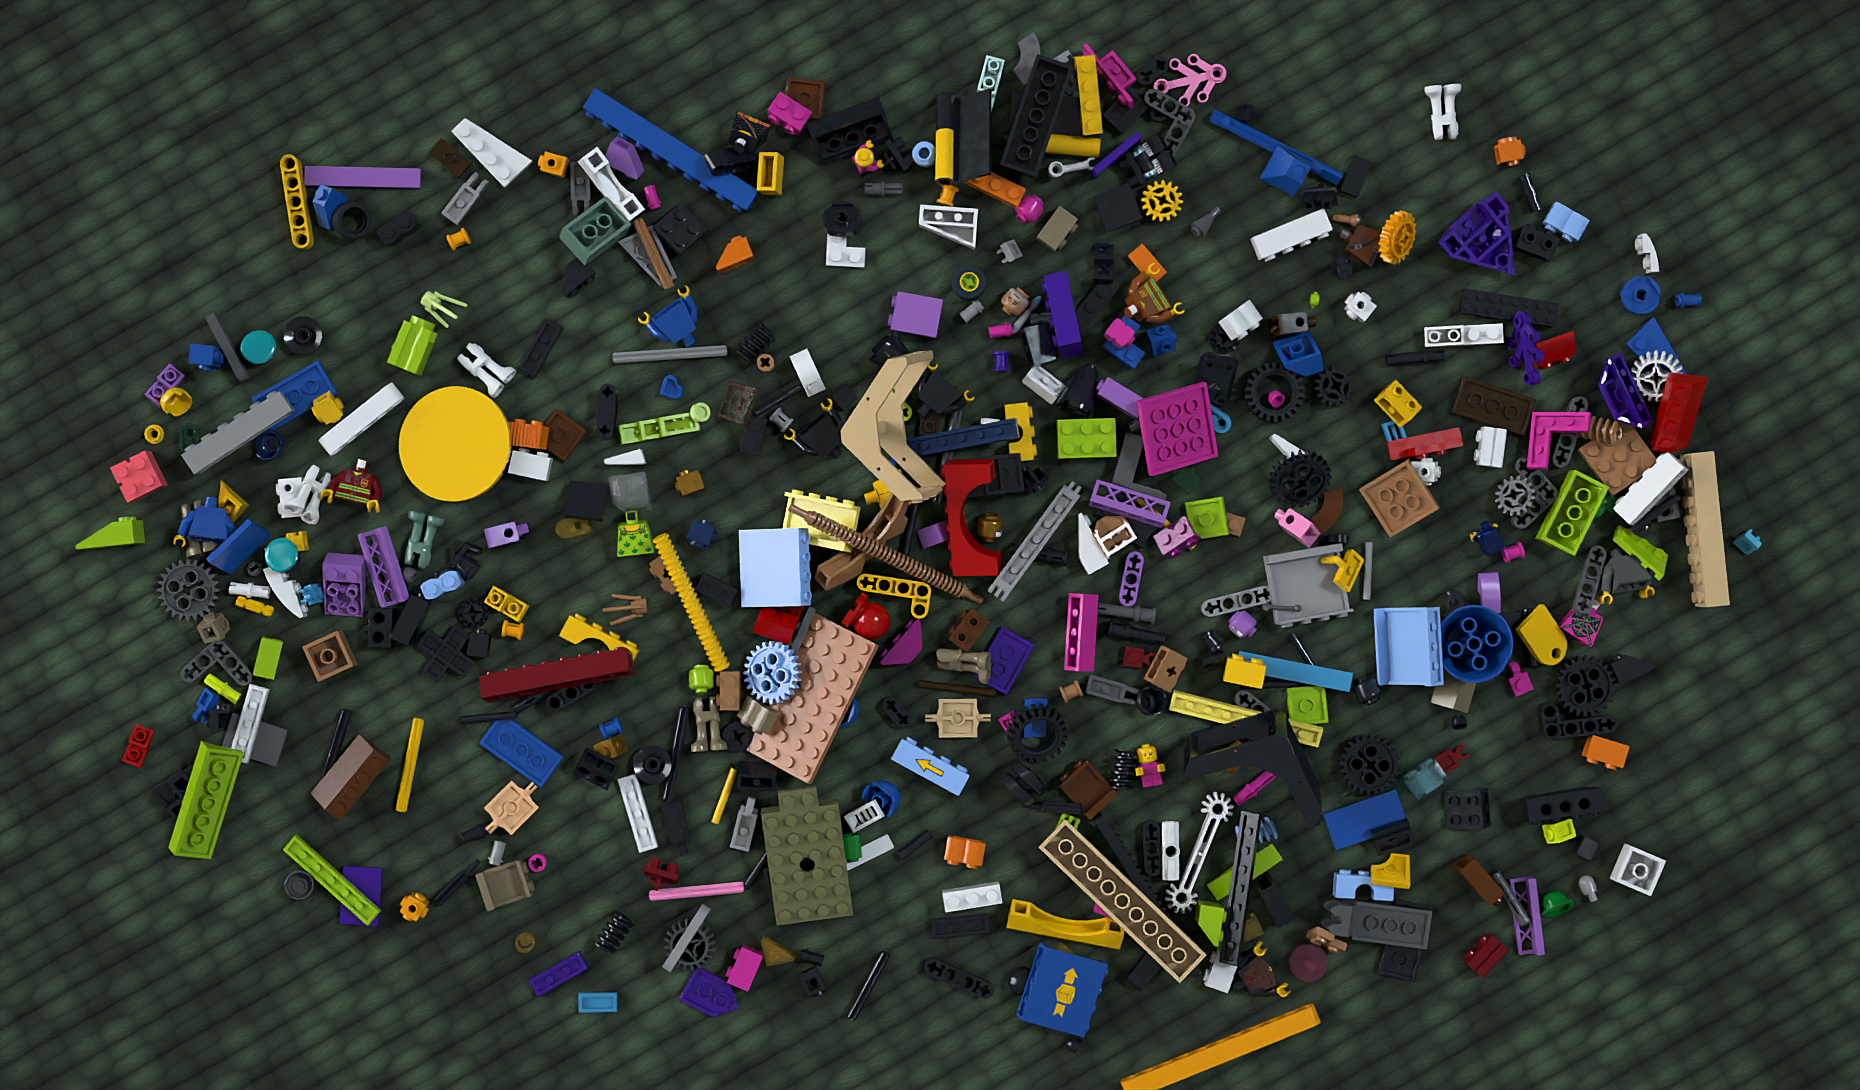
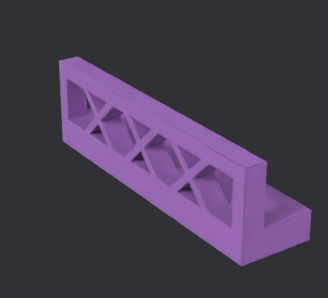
M1096 480L1088 506L1162 528L1171 502ZM1099 486L1107 488L1110 493L1105 497L1096 495ZM1120 492L1125 493L1128 500L1123 503L1118 502L1115 495ZM1138 498L1144 499L1147 506L1138 508L1133 501ZM1156 504L1165 506L1163 515L1155 513L1152 506Z
M387 526L358 534L357 536L380 607L384 608L409 600L410 597ZM371 535L373 540L372 547L367 544L365 537ZM373 554L379 559L378 565L372 561ZM379 572L385 577L384 584L378 579ZM385 591L390 593L392 601H385Z
M1532 876L1510 878L1509 885L1513 887V893L1515 896H1519L1517 898L1519 902L1523 899L1527 903L1525 912L1528 913L1531 919L1529 922L1530 927L1524 933L1513 914L1518 955L1533 953L1537 956L1545 955L1536 878ZM1524 882L1525 889L1521 895L1515 891L1514 883ZM1527 937L1532 942V949L1522 950L1521 943Z

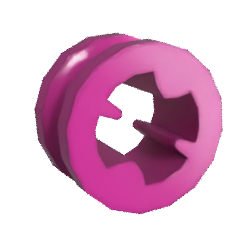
M542 854L533 855L529 859V868L534 872L542 871L547 865L545 856ZM540 858V862H543V865L536 868L533 860Z

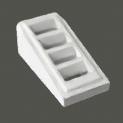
M1276 434L1269 437L1283 455L1291 457L1292 451L1295 455H1298L1300 449Z
M642 449L604 460V463L607 465L647 464Z
M874 799L849 812L844 818L852 832L855 833L885 815ZM871 806L874 807L876 813L878 814L877 816L874 814ZM865 809H868V811H869V813L871 814L872 818L869 817V815H868V813L866 812ZM861 811L864 814L867 821L864 820L862 814L860 813ZM856 814H857V816L859 817L860 821L862 822L861 824L859 823L857 817L855 816Z

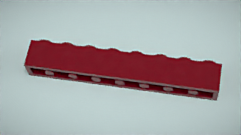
M616 647L612 651L600 650L592 655L580 654L576 658L571 659L564 657L555 662L543 661L540 665L527 664L519 669L507 668L503 672H487L486 675L479 676L481 699L491 703L634 675L633 654L625 647Z

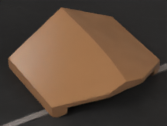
M1124 516L1103 517L1096 522L1093 537L1106 558L1137 539Z

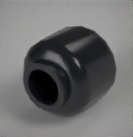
M1365 676L1356 681L1357 685L1353 687V692L1360 704L1369 706L1380 700L1381 690L1375 679H1367Z

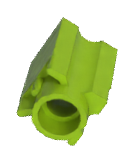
M413 315L410 322L404 320L395 343L391 347L392 350L387 363L421 376L437 337V333L433 332L435 324Z

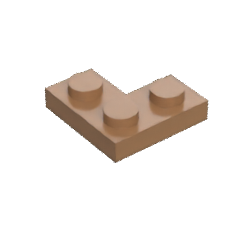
M1320 927L1308 930L1305 938L1310 939L1311 944L1328 947L1327 950L1335 954L1344 952L1348 945L1335 939V934Z

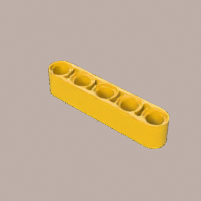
M287 154L281 158L280 167L292 241L296 247L308 250L313 246L314 238L302 164L298 158ZM290 160L295 161L292 169L287 168V163ZM293 179L298 180V185L295 188L290 186V182ZM296 198L301 199V204L298 207L293 205V201ZM299 217L304 218V223L301 226L296 224V220ZM302 236L307 237V242L304 245L299 243V239Z

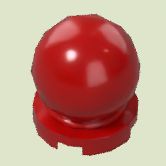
M862 592L853 604L855 610L852 611L850 609L841 624L845 627H848L849 624L853 625L855 632L868 640L879 639L889 629V613L882 605L876 602H868L866 600L868 595Z

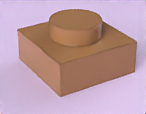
M1226 513L1229 534L1240 537L1246 518Z

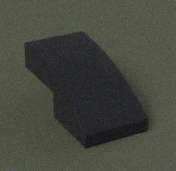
M1095 244L1093 283L1113 284L1114 244Z

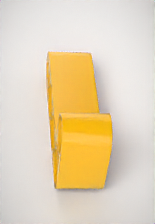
M862 574L857 579V586L863 591L912 598L911 613L915 618L922 619L928 613L931 588L927 583L873 574ZM868 577V581L874 582V578H878L876 590L872 589L873 585H867L864 588L860 580ZM881 580L889 581L890 588L883 591L879 588ZM904 582L908 584L909 590L907 593L902 594L898 591V585ZM921 585L926 586L928 589V593L925 596L917 594V588ZM918 604L925 607V612L922 615H916L914 612V607Z

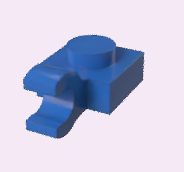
M205 687L196 703L199 707L194 712L192 718L198 722L202 716L200 721L203 724H207L208 713H210V709L216 707L220 696L212 689Z

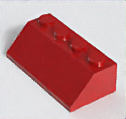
M1669 372L1649 439L1653 451L1674 453L1688 447L1707 384V377Z

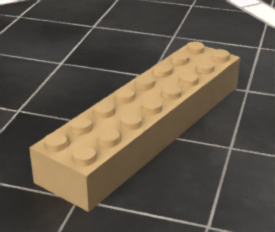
M1714 451L1681 454L1678 460L1688 469L1680 478V487L1684 493L1682 506L1686 512L1684 525L1687 527L1688 532L1686 544L1689 546L1690 551L1688 563L1691 565L1692 573H1690V582L1693 584L1694 590L1691 595L1692 601L1697 607L1730 605Z

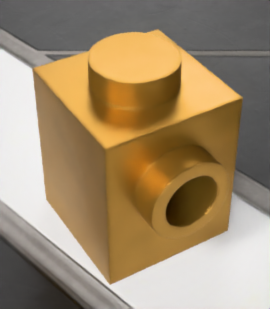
M688 469L680 472V476L676 477L677 482L674 483L678 494L682 493V496L705 489L699 470L691 472Z

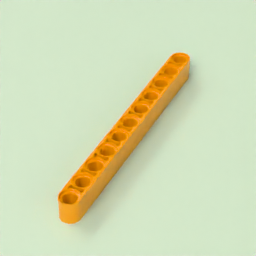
M1308 1004L1128 1076L1120 1082L1123 1090H1158L1320 1024L1321 1021L1314 1004Z

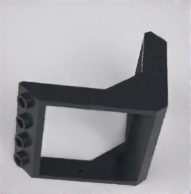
M1273 709L1191 733L1183 749V777L1193 779L1248 763L1285 779L1308 829L1313 831L1315 826H1319L1322 820L1320 784L1285 713ZM1244 738L1252 740L1198 756V751Z

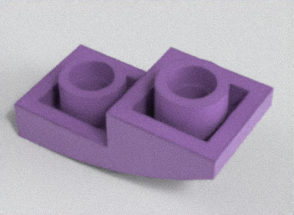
M169 363L158 375L157 381L148 389L145 396L161 408L160 400L162 395L168 389L178 387L185 375Z
M1478 573L1480 606L1488 607L1496 613H1500L1501 596L1498 573Z

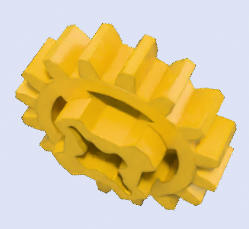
M1162 180L1160 185H1158V182L1154 181V187L1148 185L1147 189L1149 192L1143 191L1142 193L1146 196V198L1141 199V202L1145 203L1142 210H1148L1146 216L1151 214L1152 221L1157 217L1160 223L1163 221V218L1168 222L1170 221V215L1175 218L1177 216L1175 211H1181L1178 205L1182 204L1183 201L1178 198L1182 193H1176L1178 187L1172 188V182L1165 185V181ZM1157 189H1163L1161 193H1153ZM1170 193L1173 195L1174 201L1170 199ZM1164 197L1165 203L1161 206L1157 199ZM1149 200L1153 202L1154 210L1151 208ZM1161 210H1171L1168 213L1160 214Z

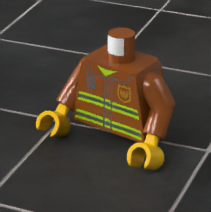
M1151 263L1148 265L1146 272H1141L1132 280L1128 289L1129 296L1125 299L1128 306L1124 308V314L1128 318L1135 316L1139 322L1145 320L1147 323L1160 324L1173 318L1175 314L1182 315L1185 310L1181 312L1176 311V307L1182 305V303H1176L1174 309L1170 310L1172 306L1153 276L1149 277L1151 274H1157L1160 271L1159 268L1156 272H1152L1151 266L1155 263Z

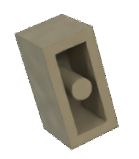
M1059 206L1036 239L1053 252L1057 248L1061 250L1067 242L1065 240L1067 234L1070 233L1072 235L1078 227L1076 224L1078 219Z

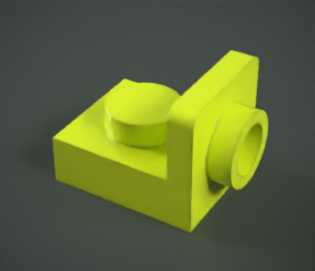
M1566 818L1553 824L1542 825L1544 837L1548 844L1561 843L1576 837L1572 819Z

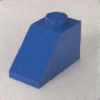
M320 184L313 199L319 226L334 231L332 224L333 212L338 205L347 202L349 196Z

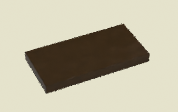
M1462 376L1450 413L1525 436L1536 399Z

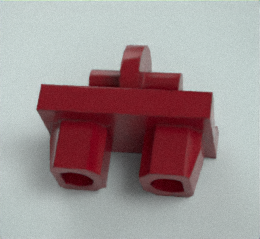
M651 857L648 866L645 865L644 875L654 877L649 879V883L654 884V890L658 891L660 886L667 888L668 882L677 884L679 876L678 864L669 862L666 871L660 870L661 860Z

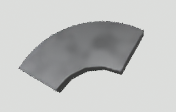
M1034 32L1018 42L1021 58L1013 72L1023 86L1028 82L1037 54L1040 55V45Z

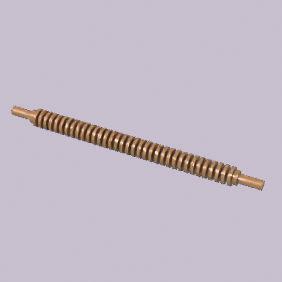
M793 504L788 508L789 512L804 518L807 525L832 537L834 536V538H838V540L856 547L867 554L869 553V555L875 558L878 557L879 560L891 564L902 571L904 570V572L941 590L943 589V591L958 598L966 597L979 604L983 602L984 598L969 591L964 583L948 577L933 568L931 569V567L898 551L896 552V550L878 541H874V539H870L863 534L861 535V533L843 524H839V522H835L833 519L830 520V518L816 511L807 512Z

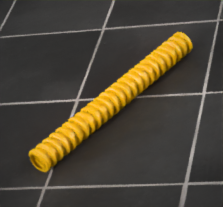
M661 534L654 538L653 543H656L655 547L659 549L658 554H661L660 558L664 560L663 564L666 565V570H669L668 575L672 576L671 581H674L673 585L677 587L678 596L682 598L681 602H684V608H687L686 613H689L688 617L692 619L691 623L694 624V629H697L696 634L700 635L698 638L702 640L701 644L704 645V650H707L706 655L710 656L709 661H712L711 665L714 666V671H722L730 665L726 661L727 656H724L725 652L722 651V646H719V640H716L717 635H714L715 631L711 629L712 625L709 624V619H706L707 614H704L705 610L701 608L700 599L696 598L697 593L694 592V587H691L692 583L688 581L690 578L686 577L687 572L684 571V566H681L682 561L678 560L679 555H676L677 551L673 549L672 540L668 539L669 534Z

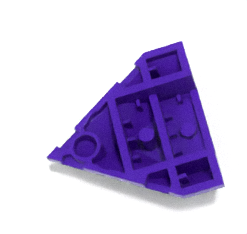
M1495 191L1474 204L1445 230L1438 243L1449 257L1515 275L1512 264L1511 228L1508 220L1509 206L1498 192Z

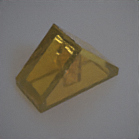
M766 935L762 936L761 944L767 967L794 961L796 954Z

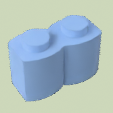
M1555 202L1542 224L1545 225V229L1549 232H1558L1562 235V239L1572 243V241L1576 242L1579 240L1590 220Z
M448 571L439 578L425 581L420 587L425 599H435L443 596L447 591L461 588L465 582L459 571Z

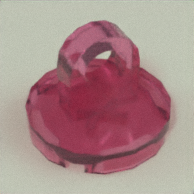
M1301 944L1290 954V970L1301 981H1317L1327 970V956L1316 945Z

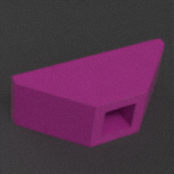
M918 618L915 621L911 619L905 626L907 631L903 635L899 633L892 641L895 645L890 650L886 648L880 655V658H882L880 663L882 665L910 663L922 650L921 622Z

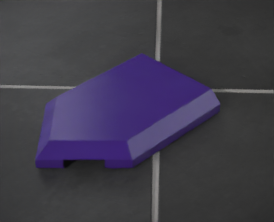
M697 966L679 998L680 1001L711 1017L739 1009L731 984L703 968L698 969Z

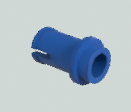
M1680 293L1675 297V304L1680 308H1684V306H1700L1702 297L1700 293L1686 295Z

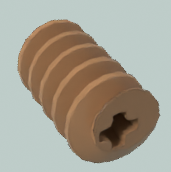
M1592 416L1590 432L1578 433V436L1584 439L1590 438L1593 441L1597 439L1598 442L1604 441L1607 444L1617 445L1622 437V427H1618L1619 424L1616 420L1611 425V420L1607 419L1604 424L1602 417L1597 422L1596 416Z

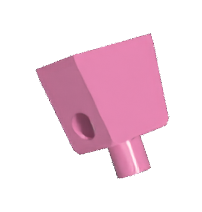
M1280 508L1274 515V518L1279 520L1278 524L1285 532L1308 548L1311 547L1320 535V532L1312 522L1291 508L1287 512Z

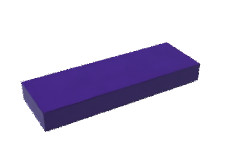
M578 951L528 981L537 997L587 970L589 967Z

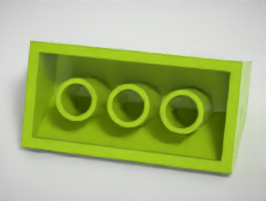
M1569 470L1558 491V496L1552 503L1535 539L1575 556L1609 487L1577 470Z

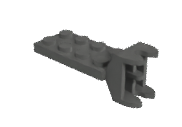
M1328 900L1323 903V907L1333 914L1331 918H1325L1320 923L1337 936L1350 937L1352 940L1427 950L1432 918L1431 910L1355 900V904L1341 900Z

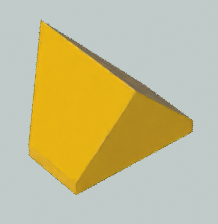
M221 480L218 508L224 509L226 515L234 523L249 504Z

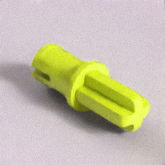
M212 674L207 675L204 680L205 684L218 692L217 695H222L233 704L242 695L231 688L227 682H222Z

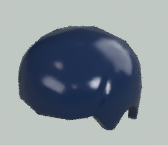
M276 431L262 432L254 443L257 449L256 455L262 460H274L281 456L284 451L283 438Z

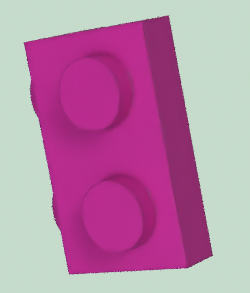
M782 92L778 93L767 110L768 119L776 125L779 123L785 127L784 129L788 133L798 136L812 115V111Z

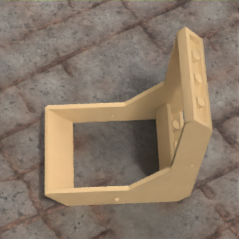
M932 350L912 352L887 359L840 431L842 443L900 501L911 500V503H921L923 500L930 499L929 497L942 494L945 481L907 445L902 407L932 361ZM881 447L921 486L917 489L881 453Z

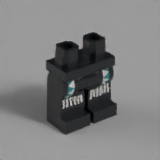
M1161 133L1154 134L1145 142L1125 153V157L1118 162L1123 171L1130 167L1134 170L1135 173L1127 177L1131 186L1145 184L1178 166L1171 151L1166 150L1168 146Z

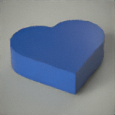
M668 375L663 380L659 395L679 399L683 395V388L678 385V379L675 376Z

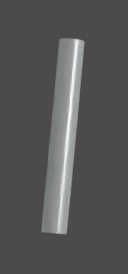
M1365 542L1363 599L1370 600L1373 542Z

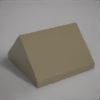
M1443 668L1444 685L1434 687L1430 702L1468 713L1476 683L1458 680Z

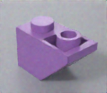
M617 136L610 143L605 158L608 160L610 168L618 169L625 173L627 177L637 180L643 174L644 168L633 144Z

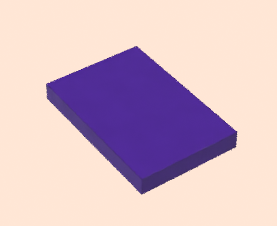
M1138 132L1134 133L1093 168L1091 176L1096 180L1120 160L1125 153L1138 145L1142 136Z
M1001 626L987 651L991 653L990 662L992 663L991 674L987 684L1007 695L1035 645ZM975 673L973 676L978 678V674Z
M343 866V876L380 909L383 868ZM341 903L340 924L366 925ZM380 913L369 926H379Z

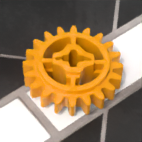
M1401 210L1399 212L1395 211V214H1391L1390 219L1386 220V224L1382 227L1383 230L1380 234V242L1378 243L1380 245L1379 252H1382L1380 257L1383 258V261L1396 264L1400 263L1401 260H1405L1406 254L1409 255V250L1413 247L1412 244L1416 233V223H1413L1415 218L1412 217V214Z

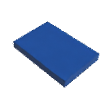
M247 519L207 557V560L215 567L231 574L271 536V533L252 520Z

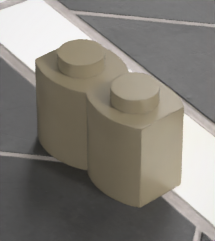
M747 695L737 714L742 724L752 727L751 730L759 735H762V733L769 734L779 715L765 703Z

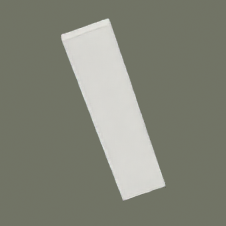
M254 684L249 685L231 747L232 749L244 752L241 761L243 763H249L270 690Z
M632 774L617 779L639 853L657 848V840L637 775Z

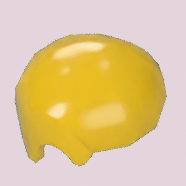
M178 387L168 389L160 400L162 409L167 414L171 413L176 417L184 414L192 404L191 396L184 389Z

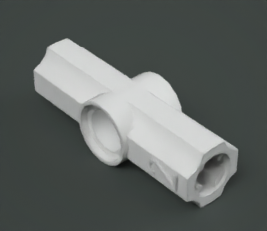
M1178 821L1162 822V880H1179L1180 849ZM1174 846L1175 853L1167 855L1165 852L1167 847Z

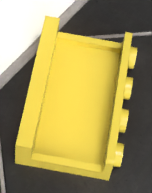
M793 489L792 493L785 492L784 496L789 498L782 529L808 528L810 535L809 544L852 553L853 547L807 525L804 518L789 512L788 508L793 504L807 512L816 511L830 518V520L833 519L835 522L837 521L839 524H843L856 531L861 507L854 506L855 502L843 500V503L837 502L838 498L826 496V500L820 499V495L809 493V496H803V491Z

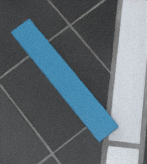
M1239 651L1238 653L1243 655L1246 660H1251V657L1262 659L1263 663L1266 664L1265 676L1350 692L1353 673Z

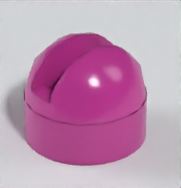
M1277 390L1271 391L1268 395V401L1273 407H1279L1285 400L1284 395Z

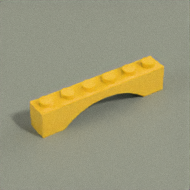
M1012 899L1007 921V928L1119 950L1125 931L1117 922L1109 917L1096 920L1065 919L1046 913L1031 902Z

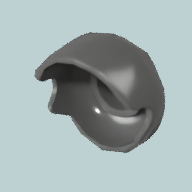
M303 870L293 871L285 879L284 888L290 898L301 900L311 895L314 889V881L311 875Z

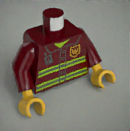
M357 459L355 470L346 468L344 471H341L330 482L328 487L321 492V500L323 497L328 496V503H331L332 495H334L335 498L367 505L368 512H370L371 508L376 507V513H379V503L383 491L375 474L366 473L369 461Z

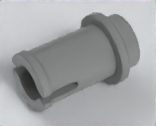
M978 300L972 301V304L959 314L967 323L979 312L982 313L984 307Z
M494 840L491 857H488L490 864L500 866L501 862L503 863L502 857L507 843Z

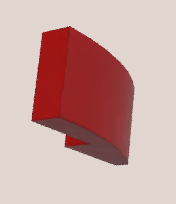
M136 724L129 738V745L122 761L142 768L155 731Z

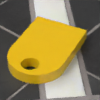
M1539 604L1515 630L1536 661L1544 665H1555L1566 654L1567 640L1545 605ZM1555 648L1556 656L1553 658L1552 650Z

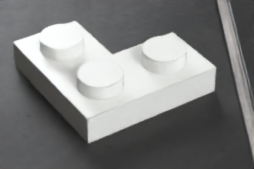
M827 235L826 266L864 268L865 248L846 247L847 237Z

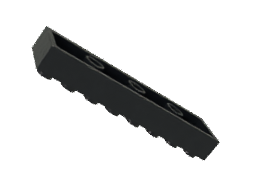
M1462 289L1458 313L1513 322L1515 314L1518 311H1523L1530 315V325L1554 328L1556 326L1559 303Z

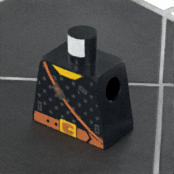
M737 111L728 143L733 146L736 152L746 151L754 153L766 142L771 125Z

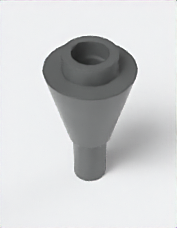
M1216 206L1209 214L1191 223V232L1196 237H1205L1214 219L1220 214V208Z

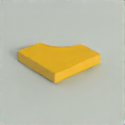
M1390 853L1389 859L1385 863L1372 865L1371 884L1409 889L1410 855Z

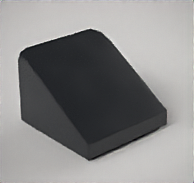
M1581 835L1573 852L1591 861L1599 843Z

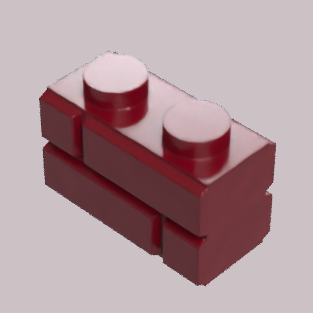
M1490 933L1487 935L1483 934L1477 940L1479 944L1474 949L1470 948L1467 950L1463 959L1482 978L1509 951Z

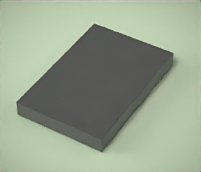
M232 713L222 747H232L241 714ZM260 721L250 759L278 766L289 729Z

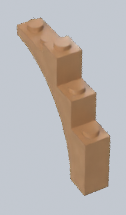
M890 492L880 512L861 535L863 534L885 545L888 539L903 533L908 521L905 513L910 500L900 501ZM856 547L852 548V553L841 551L831 559L818 565L814 579L827 591L860 575L865 561L873 558V556Z

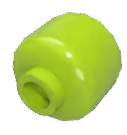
M696 665L694 669L689 671V687L692 690H696V694H706L707 690L713 688L714 672L709 669V666Z

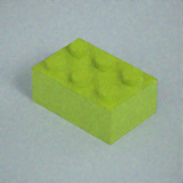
M1115 418L1056 421L1057 459L1117 457Z

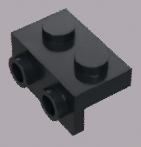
M223 703L216 705L214 709H210V717L207 718V727L210 728V733L227 730L228 713L239 711V707H233V703Z

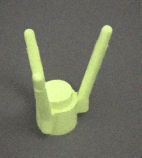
M427 291L421 300V304L445 328H448L449 325L434 310L438 308L454 319H457L458 316L440 305V299L467 307L466 303L441 295L436 291L434 293Z

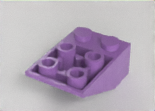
M327 553L323 562L325 614L364 616L367 564L364 555Z

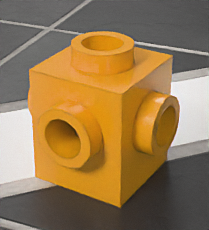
M413 892L409 897L405 896L400 903V906H402L400 913L403 914L406 920L411 922L413 920L418 921L420 918L424 919L429 911L427 906L430 901L426 900L424 895ZM410 905H414L416 907V911L411 909Z

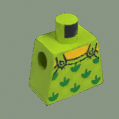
M636 510L625 512L627 522H622L618 526L617 556L654 553L655 545L647 520L638 521Z

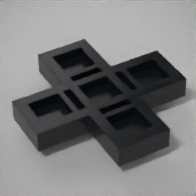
M455 624L446 638L443 639L428 629L417 644L432 655V658L422 672L437 683L449 667L465 678L476 663L474 659L461 651L469 640L470 633Z

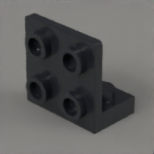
M1488 788L1444 792L1447 829H1484L1491 826Z

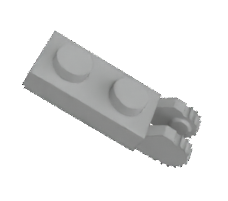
M476 172L461 186L441 213L457 226L489 183L485 179L476 190H473L471 186L479 177V174Z

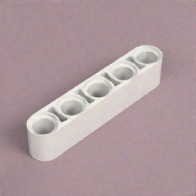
M393 383L386 385L318 441L329 455L333 456L397 406L404 399V396Z

